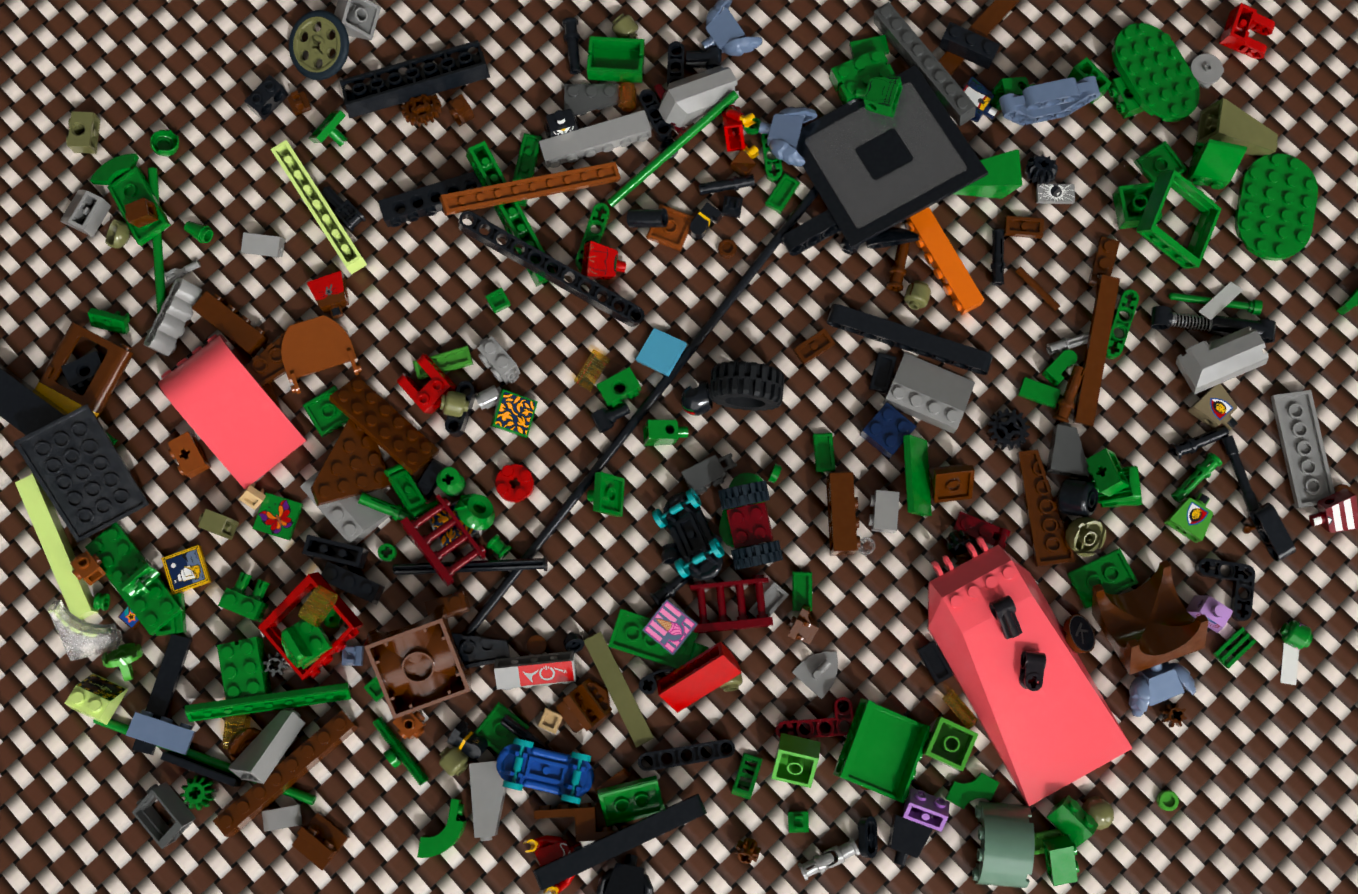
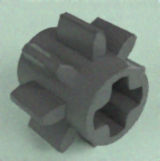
M279 652L276 653V656H273L271 653L268 654L269 660L263 661V664L267 665V669L264 672H272V677L276 675V672H279L280 675L284 674L282 668L289 667L288 664H285V659L280 656ZM274 661H275V662H276V661H279V662H280V664L278 665V667H273V666H272V664L274 663Z

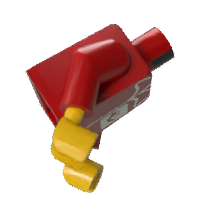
M730 105L722 112L727 152L743 150L751 159H754L759 155V150L755 145L748 148V145L744 142L743 125L749 127L756 122L752 120L755 118V115L750 113L745 116L741 112L740 107Z
M544 835L534 840L530 839L523 842V844L530 843V850L525 852L534 851L540 866L583 847L581 842L570 847L567 840H563L560 836ZM575 875L545 889L543 893L550 891L552 894L562 892L571 884Z

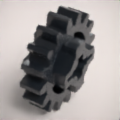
M1006 408L1004 413L999 410L997 416L993 415L991 417L992 421L988 423L991 429H988L987 433L992 434L989 440L996 441L994 446L1000 444L1001 450L1008 446L1009 451H1011L1014 446L1018 449L1021 446L1020 443L1024 444L1026 442L1025 438L1030 435L1026 430L1030 429V426L1025 425L1028 419L1021 418L1022 412L1017 415L1016 409L1009 413L1008 408ZM1007 418L1005 422H998L1000 419ZM1007 426L1010 427V428H1009V430L1011 431L1010 433L1007 432V431H1008V429L1006 428ZM1011 437H1019L1015 441H1010Z

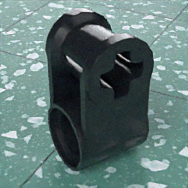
M1025 650L1022 652L1019 683L1023 688L1038 691L1042 687L1046 666L1045 653ZM1034 679L1033 683L1030 684L1028 683V680Z

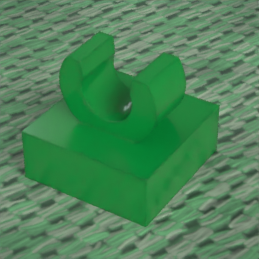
M808 811L788 812L789 833L809 832Z

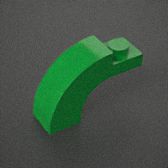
M451 799L448 821L442 832L436 836L424 835L420 837L417 858L439 855L450 849L460 839L467 820L459 819L464 813L462 799Z

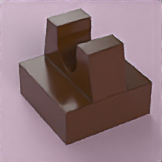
M294 91L290 97H287L295 116L312 110L305 91L300 93Z

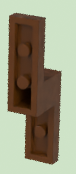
M580 803L579 807L571 808V804H560L559 808L551 809V805H541L539 810H534V819L575 817L576 842L597 841L618 831L612 830V826L600 827V831H597L596 806H591V803ZM629 825L620 826V829L625 828Z

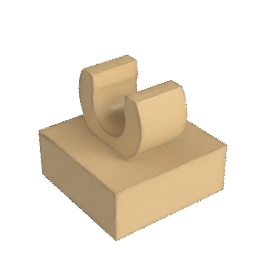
M255 483L251 484V486L249 485L238 499L254 510L266 497L263 488L260 491L254 488Z

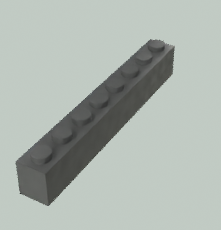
M887 2L875 10L874 24L886 36V39L910 68L914 65L918 67L958 126L960 127L974 118L976 105L895 8Z

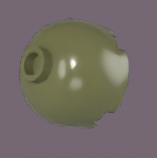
M1079 517L1068 525L1065 538L1068 546L1075 553L1088 557L1094 555V551L1097 548H1102L1107 532L1100 521L1091 517Z

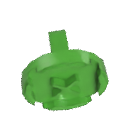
M135 643L116 646L111 649V653L107 654L105 652L102 655L103 666L107 668L120 667L124 681L133 680L134 673L131 663L142 657L143 650L140 644L135 646Z

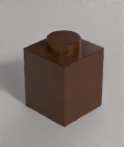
M141 198L124 205L126 220L138 228L158 221L155 203L146 198Z

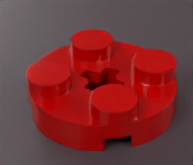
M519 464L504 466L499 471L495 480L497 492L505 501L518 503L532 494L534 479L526 467ZM516 478L520 485L512 488L510 481Z

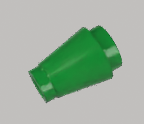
M188 221L184 226V230L200 243H209L213 238V231L209 226Z

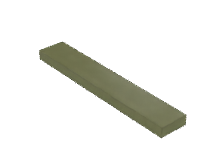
M599 632L583 640L636 748L654 739L602 633Z

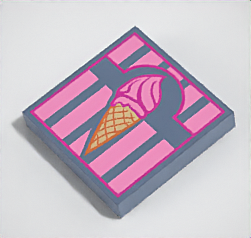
M666 599L644 627L643 631L674 655L698 623Z

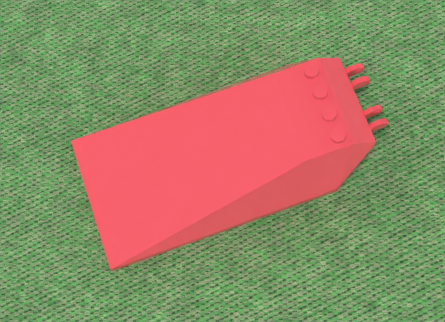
M979 536L976 538V541L983 552L980 555H977L973 544L968 542L966 543V548L972 559L954 568L947 555L942 556L943 563L948 569V572L944 574L937 561L931 562L938 577L928 582L927 629L953 672L955 679L1025 803L1031 806L1133 748L1079 655L1067 644L1065 639L1066 633L1031 573L1000 545H996L988 550L983 538ZM1007 595L1012 598L1015 604V615L1023 632L1019 636L1009 639L1004 638L999 622L995 619L989 607V603ZM1024 650L1041 652L1046 655L1043 685L1038 691L1025 689L1019 683L1021 655ZM1029 679L1028 683H1033L1034 679Z

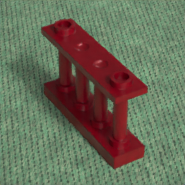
M438 494L436 496L438 503L436 506L416 520L412 519L410 521L405 517L400 523L448 587L454 582V573L477 556L481 561L485 560L486 555L484 553H486V550L481 543L477 544L461 524L450 509L451 504L447 498H442ZM442 510L450 518L427 536H421L417 531L419 526ZM455 525L461 535L439 551L435 550L433 552L429 547L431 545L430 542ZM467 541L473 550L450 567H444L441 563L442 558Z
M754 575L752 579L708 584H706V581H695L694 585H690V590L697 591L700 621H698L694 633L773 626V618L768 617V614H766L763 584L769 583L768 578H764V575ZM755 585L758 608L756 619H749V616H746L743 586ZM736 587L739 617L735 621H729L726 614L724 588ZM716 589L719 619L715 623H710L707 620L705 590Z

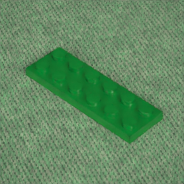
M115 522L85 546L91 556L96 554L102 561L100 566L106 572L105 575L150 635H154L179 615L181 611H184L159 576L148 585L151 589L149 593H145L142 590L133 598L119 588V585L122 584L120 578L126 573L133 575L137 571L135 568L137 563L143 560L149 564L119 523Z

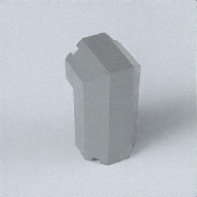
M720 65L669 83L658 109L664 121L669 124L671 122L675 123L676 127L681 128L692 124L696 117L709 112L731 91H735V86L738 85V82L729 67L723 68L724 66Z
M1248 326L1218 340L1210 341L1209 344L1207 341H1202L1187 348L1185 356H1182V354L1177 356L1176 365L1194 395L1267 364L1269 356L1268 353H1263L1262 349L1266 348L1257 330H1251L1252 327Z

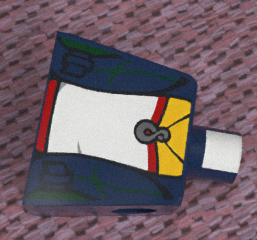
M971 77L963 89L976 105L975 117L971 121L979 122L983 114L993 120L998 112V109L990 105L994 95L975 78Z

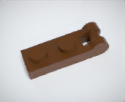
M1103 236L1100 238L1088 285L1098 286L1099 278H1097V275L1111 276L1120 241Z

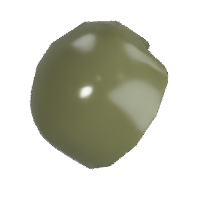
M113 219L109 226L105 243L112 248L119 249L127 244L130 238V229L126 223Z
M1093 796L1086 799L1083 803L1082 809L1094 818L1098 824L1097 830H1103L1112 824L1114 811L1110 803L1104 798Z

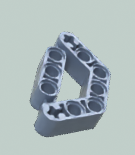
M1095 76L1083 78L1076 82V78L1071 77L1029 86L1022 91V96L1014 93L1003 95L999 98L1003 117L1023 126L1025 123L1028 125L1066 117L1095 100L1101 94Z

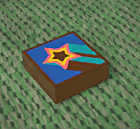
M129 606L118 616L119 619L133 630L141 623Z

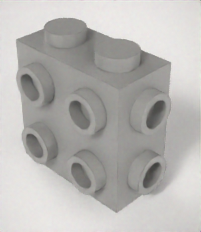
M492 336L483 339L479 343L477 349L480 354L478 357L487 369L491 367L490 370L499 383L502 381L506 385L514 383L519 378V374H521L514 360Z

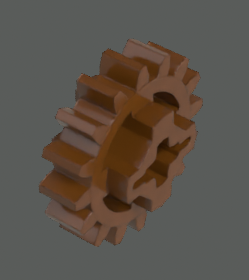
M422 94L416 98L412 97L408 102L401 105V112L406 122H410L412 126L416 123L418 127L422 123L427 126L429 121L434 122V117L439 118L438 113L442 112V105L436 94L429 96Z

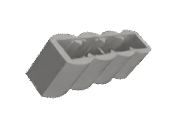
M177 278L159 314L154 320L152 329L147 334L143 345L165 356L174 353L177 347V339L184 334L185 323L193 316L192 307L202 296V289L182 278Z

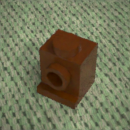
M462 94L449 101L451 105L449 112L459 127L474 118L472 108Z

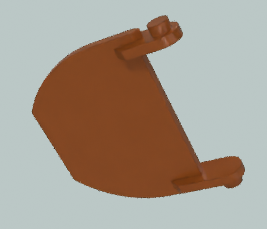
M322 315L290 325L286 330L282 340L281 356L289 382L294 384L290 386L293 393H301L297 378L348 362H351L355 376L359 375V372L362 371L360 364H355L358 360L348 334L331 318Z

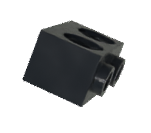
M269 75L244 101L250 110L264 121L284 101L288 93L283 85Z

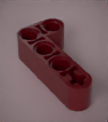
M846 697L837 698L833 702V718L782 721L776 725L775 733L780 738L781 733L779 729L783 727V724H785L786 728H793L792 723H796L795 732L797 737L846 736L849 729L847 732H842L839 729V724L844 720L848 722L850 729L853 721L852 702ZM841 700L847 703V710L845 712L838 710L837 704ZM822 722H826L829 725V731L825 734L819 730V725ZM802 723L808 724L810 728L809 733L806 735L801 734L799 731V726ZM787 732L786 734L793 736L794 732Z

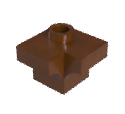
M804 604L798 616L792 617L788 625L791 628L788 636L810 645L819 629L820 623L811 617V607Z

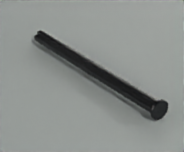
M544 556L543 558L470 561L455 573L544 569V571H547L548 560L547 556ZM441 562V563L444 565V567H446V566H449V567H450V566L453 565L455 562ZM430 563L393 565V574L436 573Z

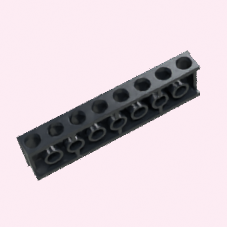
M476 40L339 81L349 118H354L408 102L412 97L416 98L422 94L429 96L490 78L483 51H481L479 42ZM471 47L478 49L475 54L468 52ZM454 52L460 53L457 59L450 57L451 54ZM437 57L442 58L440 64L434 63L433 60ZM420 62L425 63L423 69L416 68V64ZM400 68H407L405 74L398 73V70ZM383 73L390 74L385 80L380 78ZM372 78L369 85L364 84L363 80ZM348 83L355 84L352 90L346 89L345 86Z
M0 364V416L23 434L27 435L68 414Z

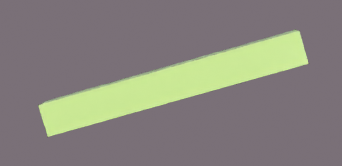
M31 473L29 476L15 482L72 618L83 620L95 613H99V611L94 609V599L86 581L83 578L79 580L72 573L74 567L70 563L75 559L73 550L52 502L34 474Z

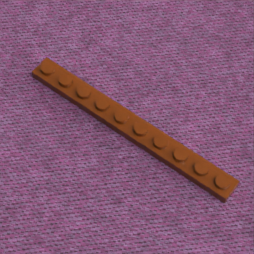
M610 162L443 194L440 196V200L446 216L618 182L621 177L616 162Z

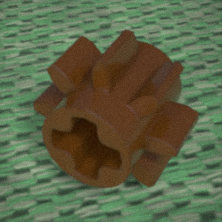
M1174 703L1172 707L1170 704H1165L1166 709L1160 711L1164 718L1161 721L1168 722L1169 728H1173L1175 724L1178 727H1182L1181 721L1187 720V717L1184 716L1186 709L1178 708V703ZM1173 712L1176 713V715L1174 716V719L1171 718V716L1173 715Z
M745 838L744 841H738L734 853L738 855L737 857L740 862L750 864L752 860L757 862L761 848L758 847L754 839Z

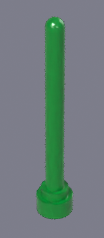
M1173 292L1168 295L1170 300L1207 304L1212 299L1211 297ZM1255 299L1249 302L1232 300L1226 307L1244 309L1252 315H1260L1263 302L1262 300Z

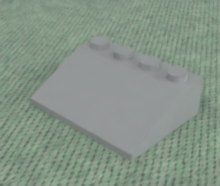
M904 353L883 404L888 402L896 410L954 434L961 422L975 382L908 353Z
M320 471L300 486L315 505L316 502L311 487ZM382 489L366 493L394 504ZM361 495L317 506L344 539L353 546H356L390 517L385 513L358 504Z

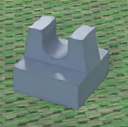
M346 646L342 650V666H363L364 646Z

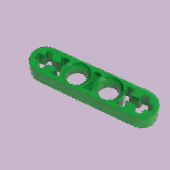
M598 203L594 206L575 261L577 269L581 272L582 266L580 261L583 262L584 244L589 241L600 244L608 223L610 210L604 203ZM601 209H604V212L606 214L603 213L600 218L601 221H599V214L597 211H601ZM593 225L601 227L598 233H592L590 229Z
M1126 290L1120 296L1112 320L1108 348H1111L1114 342H1118L1114 348L1117 352L1112 354L1111 350L1107 348L1106 358L1116 359L1123 351L1139 301V295L1134 290ZM1130 295L1132 301L1129 303L1128 307H1126L1125 305L1127 304L1128 299L1125 297ZM1121 311L1126 312L1129 316L1128 320H1122L1119 317V313ZM1114 329H1121L1123 336L1120 338L1116 337L1113 333Z

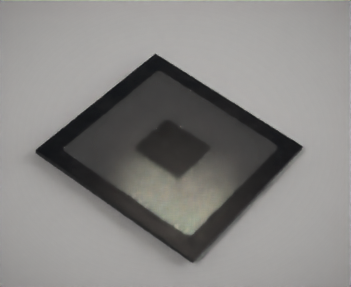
M916 65L895 76L901 77L903 89L893 118L866 110L864 99L855 98L801 129L796 150L805 160L803 168L852 249L988 175V171Z

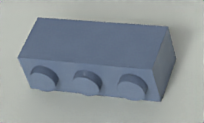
M142 710L141 713L135 712L126 736L187 755L196 732L192 731L193 726L184 723L177 726L172 724V719L161 716L159 720L153 718V713Z

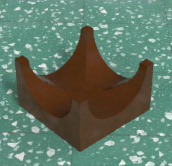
M1167 560L1159 563L1157 571L1146 583L1130 592L1114 595L1105 593L1101 584L1093 586L1092 615L1129 675L1205 648L1209 620L1205 614L1194 619L1187 612L1174 587L1171 565Z
M444 605L436 607L424 619L404 628L390 632H377L376 629L368 632L364 647L393 719L471 691L472 675L469 668H465L458 654Z

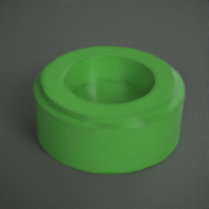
M1163 790L1157 795L1156 801L1162 810L1173 811L1177 808L1179 799L1173 791Z

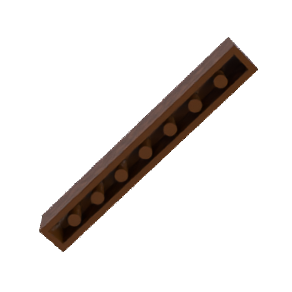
M340 711L278 764L264 784L256 783L216 817L213 822L225 837H233L359 727L346 712Z

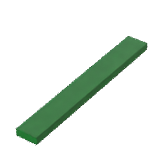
M348 683L185 705L184 712L189 722L349 700L351 699V691Z

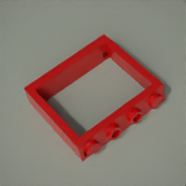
M316 572L308 574L258 628L299 677L305 680L310 677L313 679L321 672L320 668L323 665H328L334 659L333 655L336 652L342 651L347 646L346 642L356 637L360 632L359 629L364 624L320 573ZM315 587L349 628L332 644L333 648L321 655L312 666L309 665L305 669L302 667L297 668L286 656L281 643V631L277 625Z

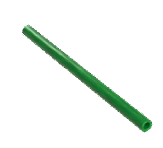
M734 90L731 91L607 200L613 208L737 100L739 98Z
M148 168L149 186L160 204L157 168ZM162 232L152 238L157 315L166 299Z

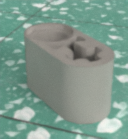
M300 805L262 811L264 832L303 825Z

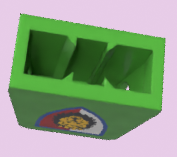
M1199 493L1196 500L1190 497L1185 499L1164 523L1195 543L1202 541L1213 516V512L1206 508L1210 498Z

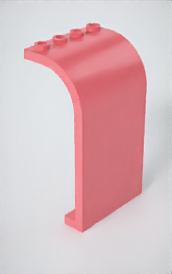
M215 334L207 340L208 344L203 348L201 346L196 348L190 358H184L176 364L177 368L173 371L168 370L161 376L163 379L158 382V385L175 409L245 490L304 444L307 439L297 430L226 344V338L221 334L218 336Z

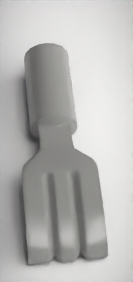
M196 260L181 269L174 268L164 275L170 285L177 278H182L184 274L201 267V264Z

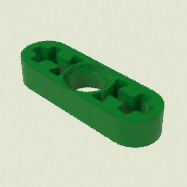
M762 133L761 143L766 178L771 182H777L782 177V162L777 158L769 159L767 157L770 148L767 145V134ZM774 164L775 171L777 172L776 176H773V173H771L772 165Z

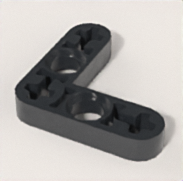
M1210 558L1199 560L1195 565V570L1200 576L1233 581L1231 610L1233 613L1231 616L1236 621L1248 620L1251 617L1255 583L1253 567L1247 564ZM1206 563L1207 567H1215V570L1210 569L1205 572L1201 565ZM1222 565L1230 569L1228 576L1221 574L1220 568ZM1245 570V572L1248 573L1249 576L1244 578V575L1235 574V572ZM1240 588L1247 590L1248 595L1244 599L1238 594ZM1237 601H1238V602H1247V603L1242 605V603H1239V604H1238ZM1241 605L1242 611L1245 612V615L1242 616L1237 613V610L1241 609Z

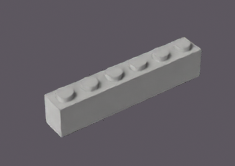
M642 110L539 141L546 167L556 168L562 163H573L579 158L593 157L599 152H610L616 147H627L637 141L644 142L652 137L646 112Z

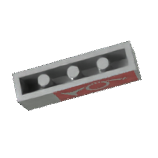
M574 651L495 659L494 664L497 690L576 682L577 670Z

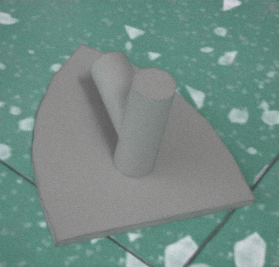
M837 652L814 654L802 661L792 672L820 699L827 694L834 684L838 670Z

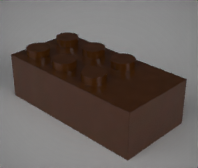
M853 472L829 473L826 479L830 556L854 555L858 548H860L861 542L860 536H857L856 533L857 528H859V516L855 515L856 509H858V497H854Z

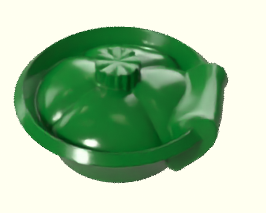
M473 493L461 495L454 508L460 520L474 530H485L495 520L493 505L483 495Z

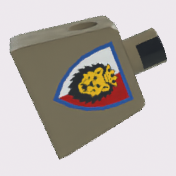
M1221 384L1211 387L1187 410L1212 429L1222 423L1230 431L1238 424L1231 416L1237 409V405Z

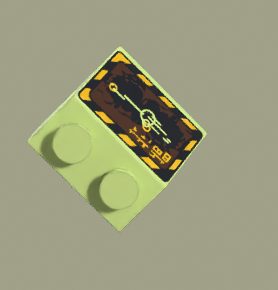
M92 673L74 687L64 704L83 715L107 725L128 689Z

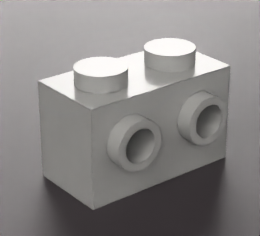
M876 490L874 495H871L870 506L873 507V513L869 514L868 525L872 526L871 531L895 533L897 531L900 492Z

